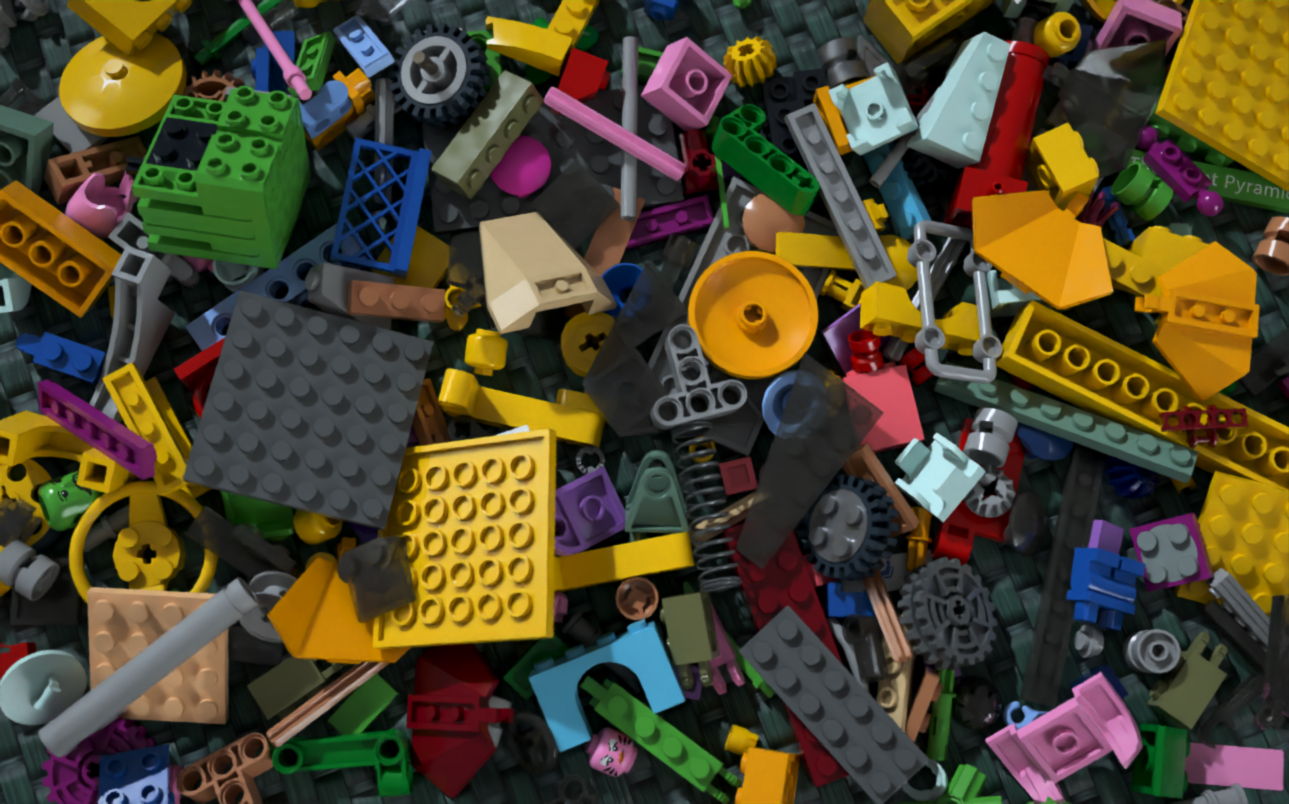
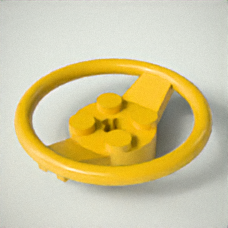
M155 481L126 483L109 494L104 493L80 517L70 542L69 567L74 585L87 604V592L92 588L87 579L83 564V549L87 534L95 519L107 507L125 497L130 496L129 528L121 530L118 534L113 559L119 577L129 582V589L167 591L170 580L176 577L179 570H182L186 558L184 541L175 530L168 526L160 497L164 495L160 492ZM179 489L164 497L172 499L186 508L201 529L205 545V559L201 574L190 592L206 593L214 578L218 562L216 531L203 506L190 494ZM148 546L157 553L156 558H151V563L149 564L147 559L143 557L144 551H147L146 548Z

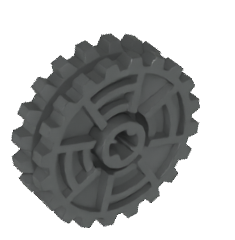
M943 557L913 568L912 573L906 574L904 577L906 584L900 586L899 593L903 598L898 601V608L903 612V616L899 618L900 623L906 626L907 632L905 637L908 641H913L914 652L917 655L923 654L924 662L928 665L935 663L938 670L948 669V671L983 661L985 659L984 655L992 651L990 642L996 640L993 627L997 626V620L992 616L995 606L994 603L988 600L990 592L988 588L982 587L981 577L978 574L973 575L968 564L961 566L960 560L956 558L949 560L948 557Z

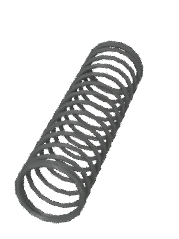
M703 420L678 425L672 428L670 433L672 441L679 444L674 450V454L682 457L676 465L681 469H685L679 475V479L687 482L682 486L681 491L691 494L683 501L685 505L692 507L686 512V516L690 519H696L688 526V529L698 532L691 537L690 541L701 545L693 551V554L697 557H705L699 560L695 567L700 570H708L698 576V580L703 582L699 585L700 591L713 592L739 586L742 581L740 576L723 577L713 580L701 579V577L709 573L734 568L739 565L733 563L718 567L698 566L709 559L736 553L735 550L717 554L696 553L704 547L731 542L734 539L729 537L709 542L694 541V538L707 532L726 530L731 527V525H721L709 529L691 528L692 525L705 519L721 518L729 514L728 512H719L707 516L689 515L695 509L721 505L726 502L725 499H719L702 504L687 503L688 499L696 495L716 493L724 489V487L719 486L698 492L684 490L686 486L692 483L712 481L722 476L720 474H711L696 479L682 478V475L688 471L708 469L719 465L717 461L701 463L692 467L680 465V462L687 458L704 457L717 452L716 449H706L691 454L677 453V450L683 446L700 445L714 440V437L711 436L696 438L687 442L675 440V438H690L708 433L712 429V423Z

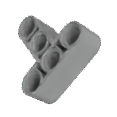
M685 324L673 327L666 338L665 350L677 393L664 396L655 403L651 411L653 424L659 429L670 430L684 423L705 421L736 412L746 402L747 390L745 386L737 380H726L711 384L695 330ZM677 335L685 336L689 341V347L686 349L677 348L673 343V337ZM685 366L693 367L698 373V378L694 381L686 380L682 375V368ZM730 389L738 396L736 404L731 405L724 401L722 397L724 390ZM697 397L703 399L706 403V411L703 413L695 412L690 404L691 399ZM670 406L675 412V419L671 421L663 420L658 412L659 407Z

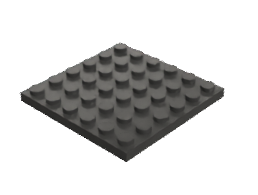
M240 290L183 475V482L384 531L433 342Z

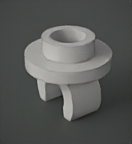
M15 0L14 2L15 6L26 8L25 12L20 15L22 20L32 22L38 16H44L49 12L48 0Z

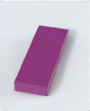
M708 195L641 212L625 250L628 251L710 228L714 215Z

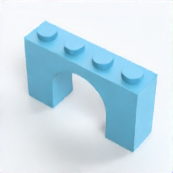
M645 619L638 620L628 625V631L619 635H615L614 632L604 634L596 639L597 644L584 648L583 644L565 651V657L553 661L552 657H549L533 665L535 669L531 670L528 678L559 752L591 740L593 731L580 702L577 685L582 675L594 665L604 662H615L631 669L639 678L654 714L685 702L684 690L654 620L648 623Z

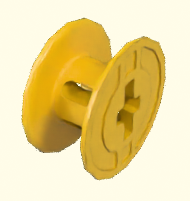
M585 311L575 315L566 323L561 334L562 355L566 365L576 375L583 378H594L613 373L620 366L624 357V334L621 326L612 316L603 312L587 315ZM589 340H592L594 343L599 342V349L594 351L592 347L588 348L587 342Z

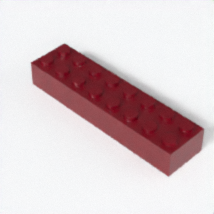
M783 509L723 530L721 533L722 539L734 538L733 541L724 543L727 551H736L735 554L728 556L731 564H739L733 570L736 576L741 577L742 583L739 586L756 633L789 605L842 663L786 510ZM781 699L811 785L819 787L849 776L848 772Z

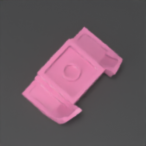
M1102 672L1072 688L1074 698L1020 729L1012 723L985 739L990 748L1035 802H1046L1047 797L1052 798L1056 802H1066L1058 781L1111 751L1115 752L1119 761L1126 769L1142 749V739L1135 720Z

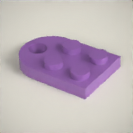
M604 466L556 489L555 522L558 525L559 533L557 537L555 536V554L569 556L579 553L625 529V509Z

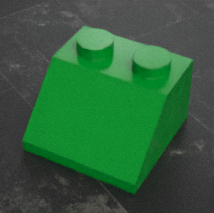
M1136 723L1140 731L1143 747L1133 760L1131 791L1154 796L1183 798V791L1187 789L1188 775L1184 771L1185 757H1188L1191 746L1190 739L1187 737V730Z

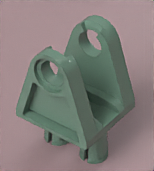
M652 450L642 458L626 501L625 532H630V542L649 539L650 532L663 533V536L688 532L687 505L683 503L685 497L681 491L673 460L665 451ZM660 459L667 468H648V465L652 460Z

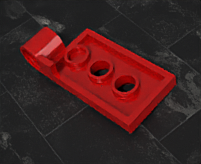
M965 418L963 421L958 442V448L962 452L968 435L974 433L971 429L974 419ZM1015 432L1013 440L1007 443L1010 450L1005 465L995 469L1004 470V474L1013 480L1014 492L1017 494L1025 454ZM995 482L989 484L991 487V493L988 495H984L981 499L982 501H984L986 498H989L991 495L997 497V494L993 492L995 488L994 485L996 484ZM1016 494L1009 510L1001 516L986 518L975 514L962 500L944 523L939 520L932 545L931 557L937 559L948 557L949 560L956 558L960 560L961 565H965L971 553L974 535L1001 543L1006 542Z

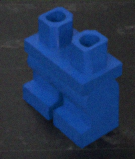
M1075 548L1070 580L1072 590H1068L1066 600L1076 602L1073 619L1084 623L1096 624L1098 610H1101L1098 627L1106 630L1121 631L1124 614L1134 615L1136 605H1133L1137 593L1135 586L1136 577L1144 576L1146 564L1127 557H1120L1118 554L1100 548Z

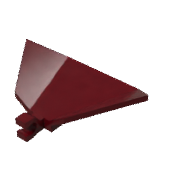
M473 643L437 645L420 655L415 665L414 695H408L406 728L412 729L411 764L450 798H454L460 793L497 750L488 730V722L513 723L514 708H489V700L499 679Z

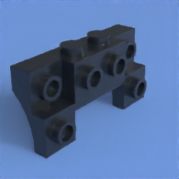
M825 68L794 71L793 76L764 79V83H761L760 86L763 110L766 115L761 133L767 134V140L806 171H808V168L784 118L786 115L802 109L806 105L813 104L816 89L827 86Z

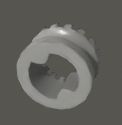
M591 445L580 449L576 457L577 468L586 475L605 465V458L601 449ZM586 453L589 456L595 453L600 458V463L595 469L592 466L584 468L581 464L582 457Z

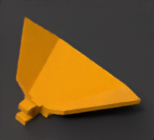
M1046 190L973 197L974 252L1002 272L1000 277L1025 294L1031 291L1057 310L1070 308L1108 296L1113 292L1101 226L1081 223L1076 220L1088 202V197L1078 192L1064 211L1057 207Z
M1216 241L1158 276L1163 297L1147 294L1144 295V298H1135L1134 311L1161 313V321L1152 342L1199 402L1213 396L1250 371L1252 339L1257 338L1260 305L1255 304L1257 273L1251 266Z
M343 537L341 539V543L337 545V563L317 557L267 614L289 653L294 658L327 660V663L360 664L361 662L396 663L411 648H372L376 563L354 564L356 538Z

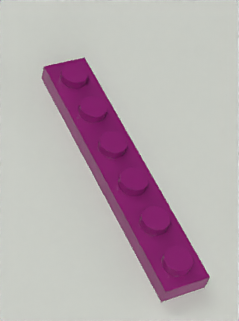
M51 379L38 382L39 410L41 413L140 479L144 480L155 476L154 463L157 460V454L153 444Z

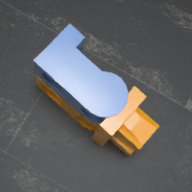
M357 68L347 77L341 71H338L332 76L334 80L322 86L319 94L303 105L300 102L305 137L317 152L346 130L344 126L366 112L365 106L375 100V94L370 88L372 86L371 82L360 68Z

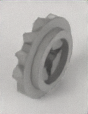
M991 465L982 467L986 472L963 500L966 506L979 516L986 518L1001 516L1012 506L1016 494L1013 488V480L1004 474V470H997L992 468ZM995 482L996 484L994 485L995 488L993 492L997 494V497L991 495L989 498H986L984 501H982L981 499L984 496L983 493L985 490L981 487V485L987 487L989 484Z

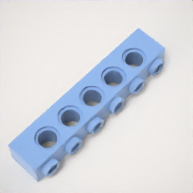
M337 223L280 261L278 269L270 268L251 283L242 287L186 325V329L200 349L203 351L226 337L223 336L222 331L231 321L240 290L302 307L310 304L311 302L307 300L308 290L305 287V281L302 280V275L306 270L324 262L330 263L328 262V257L332 251ZM345 225L342 235L348 232ZM353 236L340 243L339 251L344 255L352 256L362 250ZM365 254L360 257L363 259H368ZM340 262L330 263L358 270L362 268L359 266H354ZM282 287L289 288L286 297L282 299L275 298L278 289Z

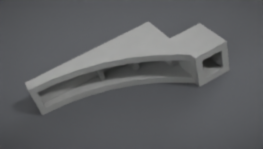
M127 245L112 273L115 277V310L112 333L103 370L89 403L118 423L121 422L122 416L102 378L131 362L137 365L140 373L144 376L175 315L172 310L158 300L172 270L155 255Z

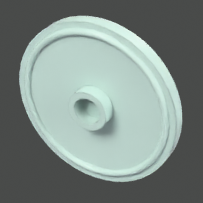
M45 650L25 656L13 664L0 681V707L9 719L20 724L40 725L49 723L82 698L87 684L85 670L76 657L64 651Z

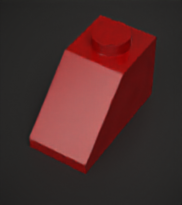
M572 48L558 89L581 103L595 98L599 89H606L611 72L606 71L608 61ZM551 108V114H560V112Z

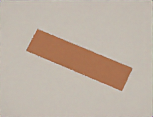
M615 187L613 188V198L607 202L584 257V260L600 276L612 266L620 263L645 203V199L637 198L636 219L632 221L622 220L621 190ZM581 303L564 306L561 314L573 318L575 315L585 312V309Z

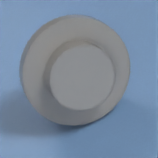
M1083 625L1075 634L1074 645L1081 657L1091 658L1094 655H1099L1103 650V633L1092 625Z

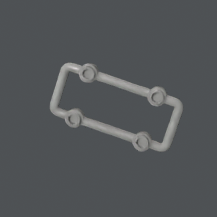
M922 220L914 227V243L907 252L908 262L912 266L917 267L922 329L915 336V347L919 352L925 354L927 369L935 376L982 384L990 383L997 375L996 359L1003 351L1000 340L992 332L986 273L993 265L975 254L973 248V229ZM926 233L967 240L970 243L971 253L965 258L963 268L965 273L974 279L980 339L974 343L972 353L978 362L983 363V370L939 363L938 350L944 345L945 336L941 329L935 326L929 263L936 257V248L927 240Z

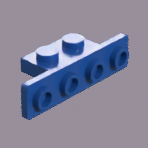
M272 31L293 64L296 65V35L294 31ZM264 43V48H256V60L251 62L252 76L256 79V89L254 90L265 92L278 90L291 95L288 91L289 86L283 78V71L266 44Z

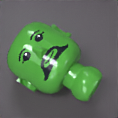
M79 471L51 479L43 483L38 490V499L43 515L49 526L56 531L75 528L82 514L98 497L104 494L103 492L77 485Z

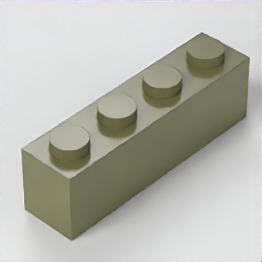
M506 70L503 71L431 168L432 172L444 186L469 199L473 198L543 103L544 99L533 83Z

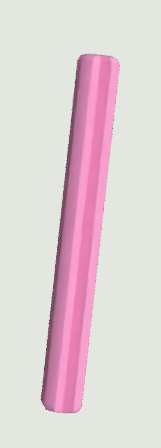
M551 87L546 94L544 103L675 181H678L683 176L686 165L555 87Z

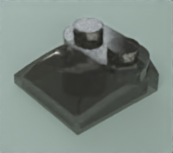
M395 535L376 538L345 552L341 556L337 572L339 578L343 582L348 583L355 612L360 623L367 622L416 601L404 537Z

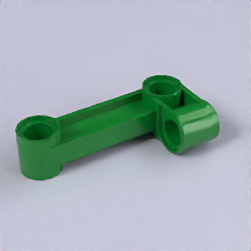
M399 729L304 738L291 737L281 746L277 747L272 754L273 766L283 774L375 765L378 777V797L411 795L413 792V772L410 764L409 741L406 734ZM389 739L397 742L399 753H388L384 749V741ZM285 748L295 750L298 756L297 762H289L285 758Z

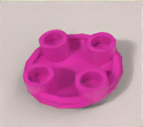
M519 135L506 151L502 160L490 173L492 180L499 189L519 198L528 197L531 193L541 188L550 176L552 163L548 150L540 141L530 136Z

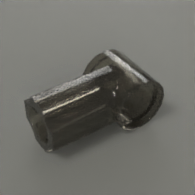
M857 614L846 617L843 622L842 633L845 641L854 647L861 683H873L888 679L889 673L882 645L886 639L877 617Z

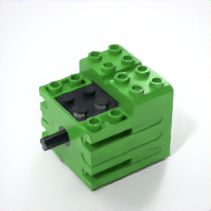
M240 86L237 89H231L226 102L174 94L145 158L128 157L125 169L126 174L136 175L131 188L134 197H140L137 209L139 215H142L143 218L142 226L144 233L150 234L147 241L149 251L278 269L285 247L290 240L298 219L303 197L311 178L299 98L287 97L285 92L278 90L272 91L269 94L255 92L250 86Z

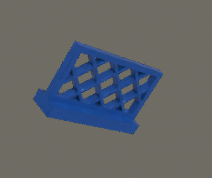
M355 138L330 261L393 273L394 277L406 279L431 158V150L419 148V151ZM360 148L374 151L380 160L365 168L359 160ZM397 156L410 159L409 169L399 175L395 173L388 163ZM384 165L392 179L378 187L369 173ZM358 166L361 172L355 175L356 167ZM365 176L374 190L359 198L352 186L355 181ZM407 176L406 184L404 186L401 180ZM396 183L403 192V198L391 205L382 191ZM350 195H351V196L353 197V199L355 200V201H354L353 203H351V204H349ZM378 195L386 209L372 217L363 203ZM359 206L368 220L352 228L346 219V214ZM401 206L400 213L398 216L395 209ZM391 213L397 222V228L384 235L375 221ZM371 224L380 236V239L366 247L357 235V232ZM345 225L348 232L342 235ZM353 236L362 249L352 256L339 253L340 243ZM395 236L392 246L389 239ZM384 243L391 252L390 263L375 261L369 251ZM365 254L368 259H363L360 257Z

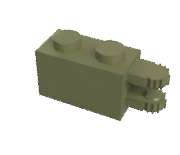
M696 591L661 599L662 605L659 607L660 619L662 624L666 625L668 633L665 647L669 658L673 660V666L678 665L682 687L685 690L692 689L693 675L690 663L698 662L700 679L705 687L712 686L713 674L710 660L720 656L709 593Z
M1205 631L1198 634L1187 651L1180 652V659L1176 666L1167 672L1163 680H1158L1149 692L1151 699L1147 706L1180 729L1192 730L1227 675L1218 668L1228 650L1222 643L1216 645L1207 659L1200 656L1211 638Z
M290 656L248 684L247 688L267 720L279 718L282 721L297 709V704L306 698L310 700L322 691L324 686L331 682L330 678L345 669L349 664L333 663L331 667L324 670L319 659H299Z

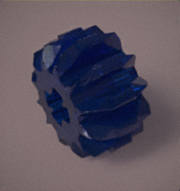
M1113 456L1105 459L1109 467L1104 472L1110 478L1108 485L1115 486V494L1122 495L1125 499L1147 496L1154 492L1155 485L1160 483L1156 475L1157 472Z

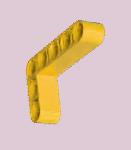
M446 369L438 399L439 405L449 416L507 430L527 424L531 431L550 428L556 431V441L582 447L591 445L599 449L606 416L596 412L481 387L474 375L456 369Z
M689 532L670 534L580 552L569 556L555 557L554 592H565L627 580L630 577H642L695 566Z

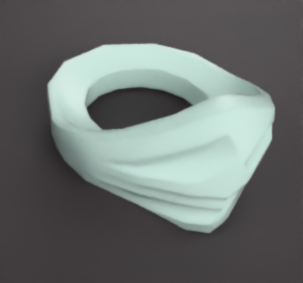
M929 759L925 765L931 768L933 774L937 776L936 784L932 790H917L911 787L908 782L901 786L909 796L918 801L937 800L945 794L948 788L946 772L938 762Z

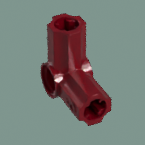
M692 129L679 134L682 159L686 165V170L683 174L686 194L717 190L715 155L709 153L705 130Z

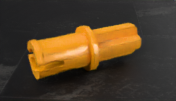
M912 507L920 523L905 538L908 540L905 569L909 572H912L913 568L926 563L928 543H932V539L929 538L932 514L923 507Z

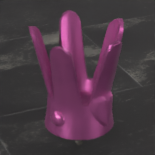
M1093 189L1086 208L1077 221L1101 226L1102 228L1105 221L1119 210L1120 202H1114L1098 216L1104 205L1105 192L1100 191L1089 207L1094 194Z

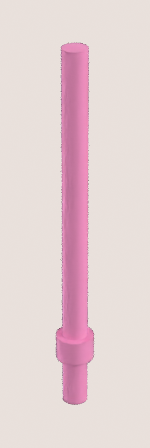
M237 0L282 69L283 78L288 86L295 89L302 100H308L312 96V91L306 84V76L300 67L293 64L252 0Z

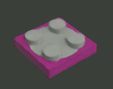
M1195 512L1129 529L1138 561L1146 564L1143 579L1147 592L1214 577Z

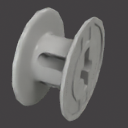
M265 571L254 576L249 583V587L256 594L260 604L250 612H246L245 616L239 619L240 624L248 633L263 641L283 643L267 614L298 580L297 578L279 571Z

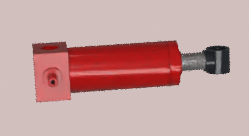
M1028 0L1019 18H1014L1015 28L1012 41H1005L1011 45L980 162L962 168L960 176L952 186L944 219L945 224L973 229V197L1026 192L1028 182L1022 181V176L1050 59L1045 50L1034 45L1033 33L1038 22L1047 17L1051 2Z

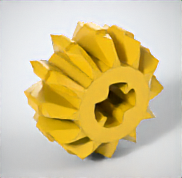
M747 36L744 41L736 40V45L728 47L727 54L723 56L725 69L733 75L731 82L737 83L740 88L747 84L753 87L755 83H764L765 77L773 76V70L777 67V59L772 45L769 43V40H762L760 36L754 39H750Z

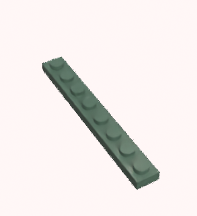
M948 361L945 362V365L962 367ZM939 377L934 389L935 392L979 408H994L1012 415L1017 422L1184 483L1189 482L1198 456V451L998 379L982 384Z

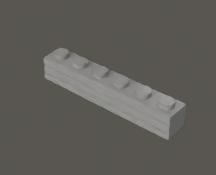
M1222 568L1218 569L1214 573V577L1205 581L1210 587L1208 591L1216 599L1220 598L1223 602L1221 606L1228 613H1233L1236 616L1234 621L1240 627H1245L1248 630L1246 634L1254 642H1259V649L1266 656L1270 655L1273 658L1272 664L1279 670L1284 669L1289 672V640L1235 578Z

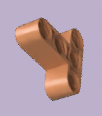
M260 733L247 734L184 768L178 775L177 789L181 794L198 803H206L218 797L220 804H235L237 795L244 791V797L238 804H263L254 777L273 767L272 754L277 747ZM264 745L261 755L254 758L256 750ZM230 762H233L230 772L224 774L225 767ZM202 778L200 787L194 791L195 783Z

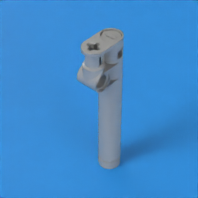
M237 577L228 584L226 589L223 588L67 708L61 715L40 729L39 737L45 747L57 757H63L74 751L79 742L118 718L127 710L126 707L245 616L246 612H250L259 605L260 602L256 594L243 579Z

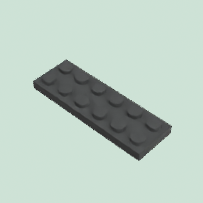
M789 605L738 650L876 804H883L929 761L927 756Z

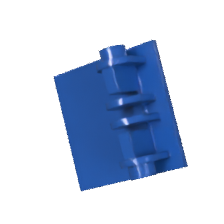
M169 744L100 756L98 804H175L174 793L172 791L169 792Z

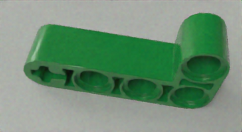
M746 104L722 118L712 142V151L791 214H807L820 184L813 175L760 135L766 120L765 112L755 105Z

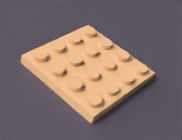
M92 587L87 592L90 691L215 594ZM228 629L126 707L127 710L119 717L134 720L226 724L229 719Z

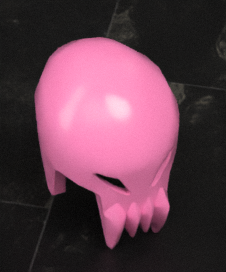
M125 171L121 184L117 188L105 186L104 174L93 173L70 198L65 215L97 238H108L127 212L132 214L133 204L139 200V197H134L131 188L134 182L132 175L126 174Z

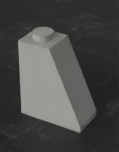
M325 262L310 268L305 280V287L308 290L307 300L325 313L391 330L390 318L347 314L348 282L358 280L394 284V277Z

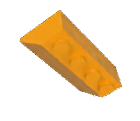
M749 747L748 753H744L741 759L740 772L744 774L743 787H739L737 790L735 804H794L801 754Z

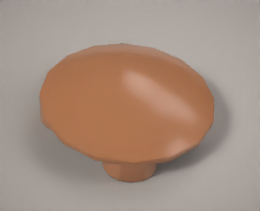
M764 192L755 196L748 203L742 217L743 231L746 234L748 244L770 253L776 251V233H803L805 227L804 215L791 214Z

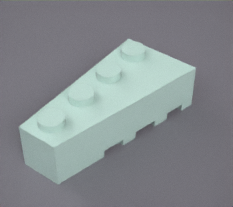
M987 32L963 41L946 72V79L942 86L937 88L932 97L934 101L929 110L921 117L918 123L920 125L914 136L910 137L906 146L957 169L980 162L1011 44Z

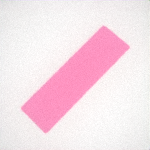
M1190 742V753L1188 757H1185L1184 770L1188 775V783L1231 786L1232 784L1239 783L1243 788L1283 790V750Z

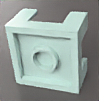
M888 62L874 68V73L877 76L850 89L841 84L829 90L833 104L840 110L849 134L846 136L850 146L860 156L919 129L896 71Z

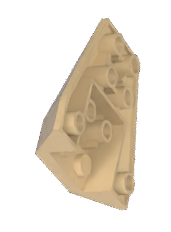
M538 212L480 222L479 231L487 309L500 334L530 328L536 312L577 303L583 305L587 315L616 308L617 304L604 279Z

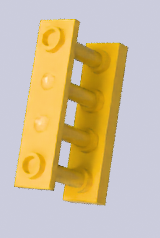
M133 362L103 377L102 380L127 428L154 445L157 460L154 463L155 476L153 478L162 495L168 496L182 489L196 499L212 490V488L183 482V475L192 444L158 379L153 377L145 382L137 365Z

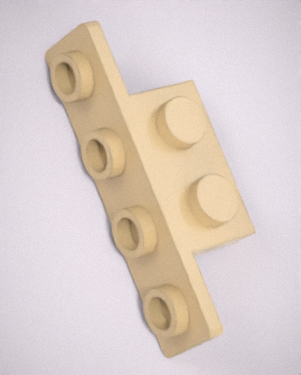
M897 614L898 618L903 616V614ZM902 625L903 630L906 633V626ZM883 634L876 702L905 732L906 717L911 707L916 661V653L913 651L914 643L912 640L908 641L913 652L910 660L896 663L893 660Z

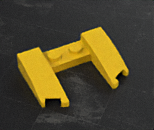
M562 0L547 29L523 22L487 16L486 30H493L494 35L493 39L487 40V49L559 77L569 59L572 48H575L600 0Z

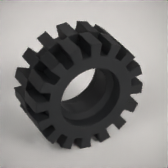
M909 147L902 157V161L907 162L903 165L905 171H910V174L907 175L910 180L916 179L914 185L917 187L923 185L924 191L928 192L931 189L932 192H937L959 177V172L962 171V168L957 169L932 158L936 164L935 166L930 161L928 155Z

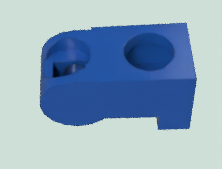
M826 583L823 585L825 617L869 618L876 616L866 589L861 592H841V583Z

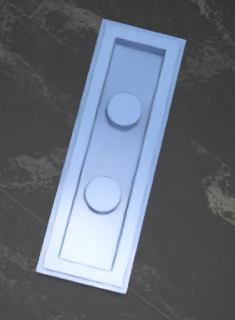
M359 14L332 30L339 42L368 78L395 62L391 53Z

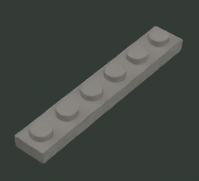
M813 103L786 115L784 120L809 173L820 184L818 192L864 289L866 290L876 281L884 283L895 278L897 274L816 104Z

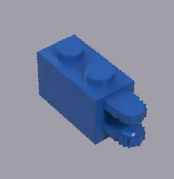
M47 332L44 333L43 338L24 333L16 339L18 350L34 357L32 362L55 373L97 386L107 353Z

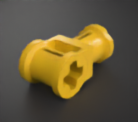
M832 269L819 295H828L842 302L841 309L849 312L861 303V293L865 289L860 280L855 279L854 283H851L837 276L836 271Z

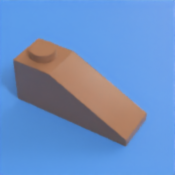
M136 136L48 159L44 180L57 205L69 202L74 193L93 173L104 174L105 186H110L122 180L127 167V158H145L147 151L140 137Z

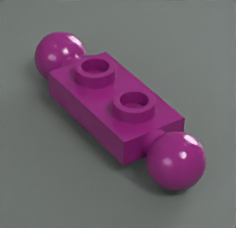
M1151 126L1138 128L1133 135V142L1138 149L1147 151L1143 160L1185 203L1195 197L1197 199V209L1202 215L1214 216L1218 214L1223 208L1221 195L1215 191H1206L1212 184V181L1171 139L1160 144L1158 142L1159 134L1155 128Z

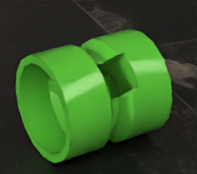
M1135 162L1124 169L1116 178L1111 187V194L1125 205L1132 204L1130 209L1143 220L1149 221L1166 208L1172 199L1173 189L1161 179L1154 178L1153 173L1140 162Z

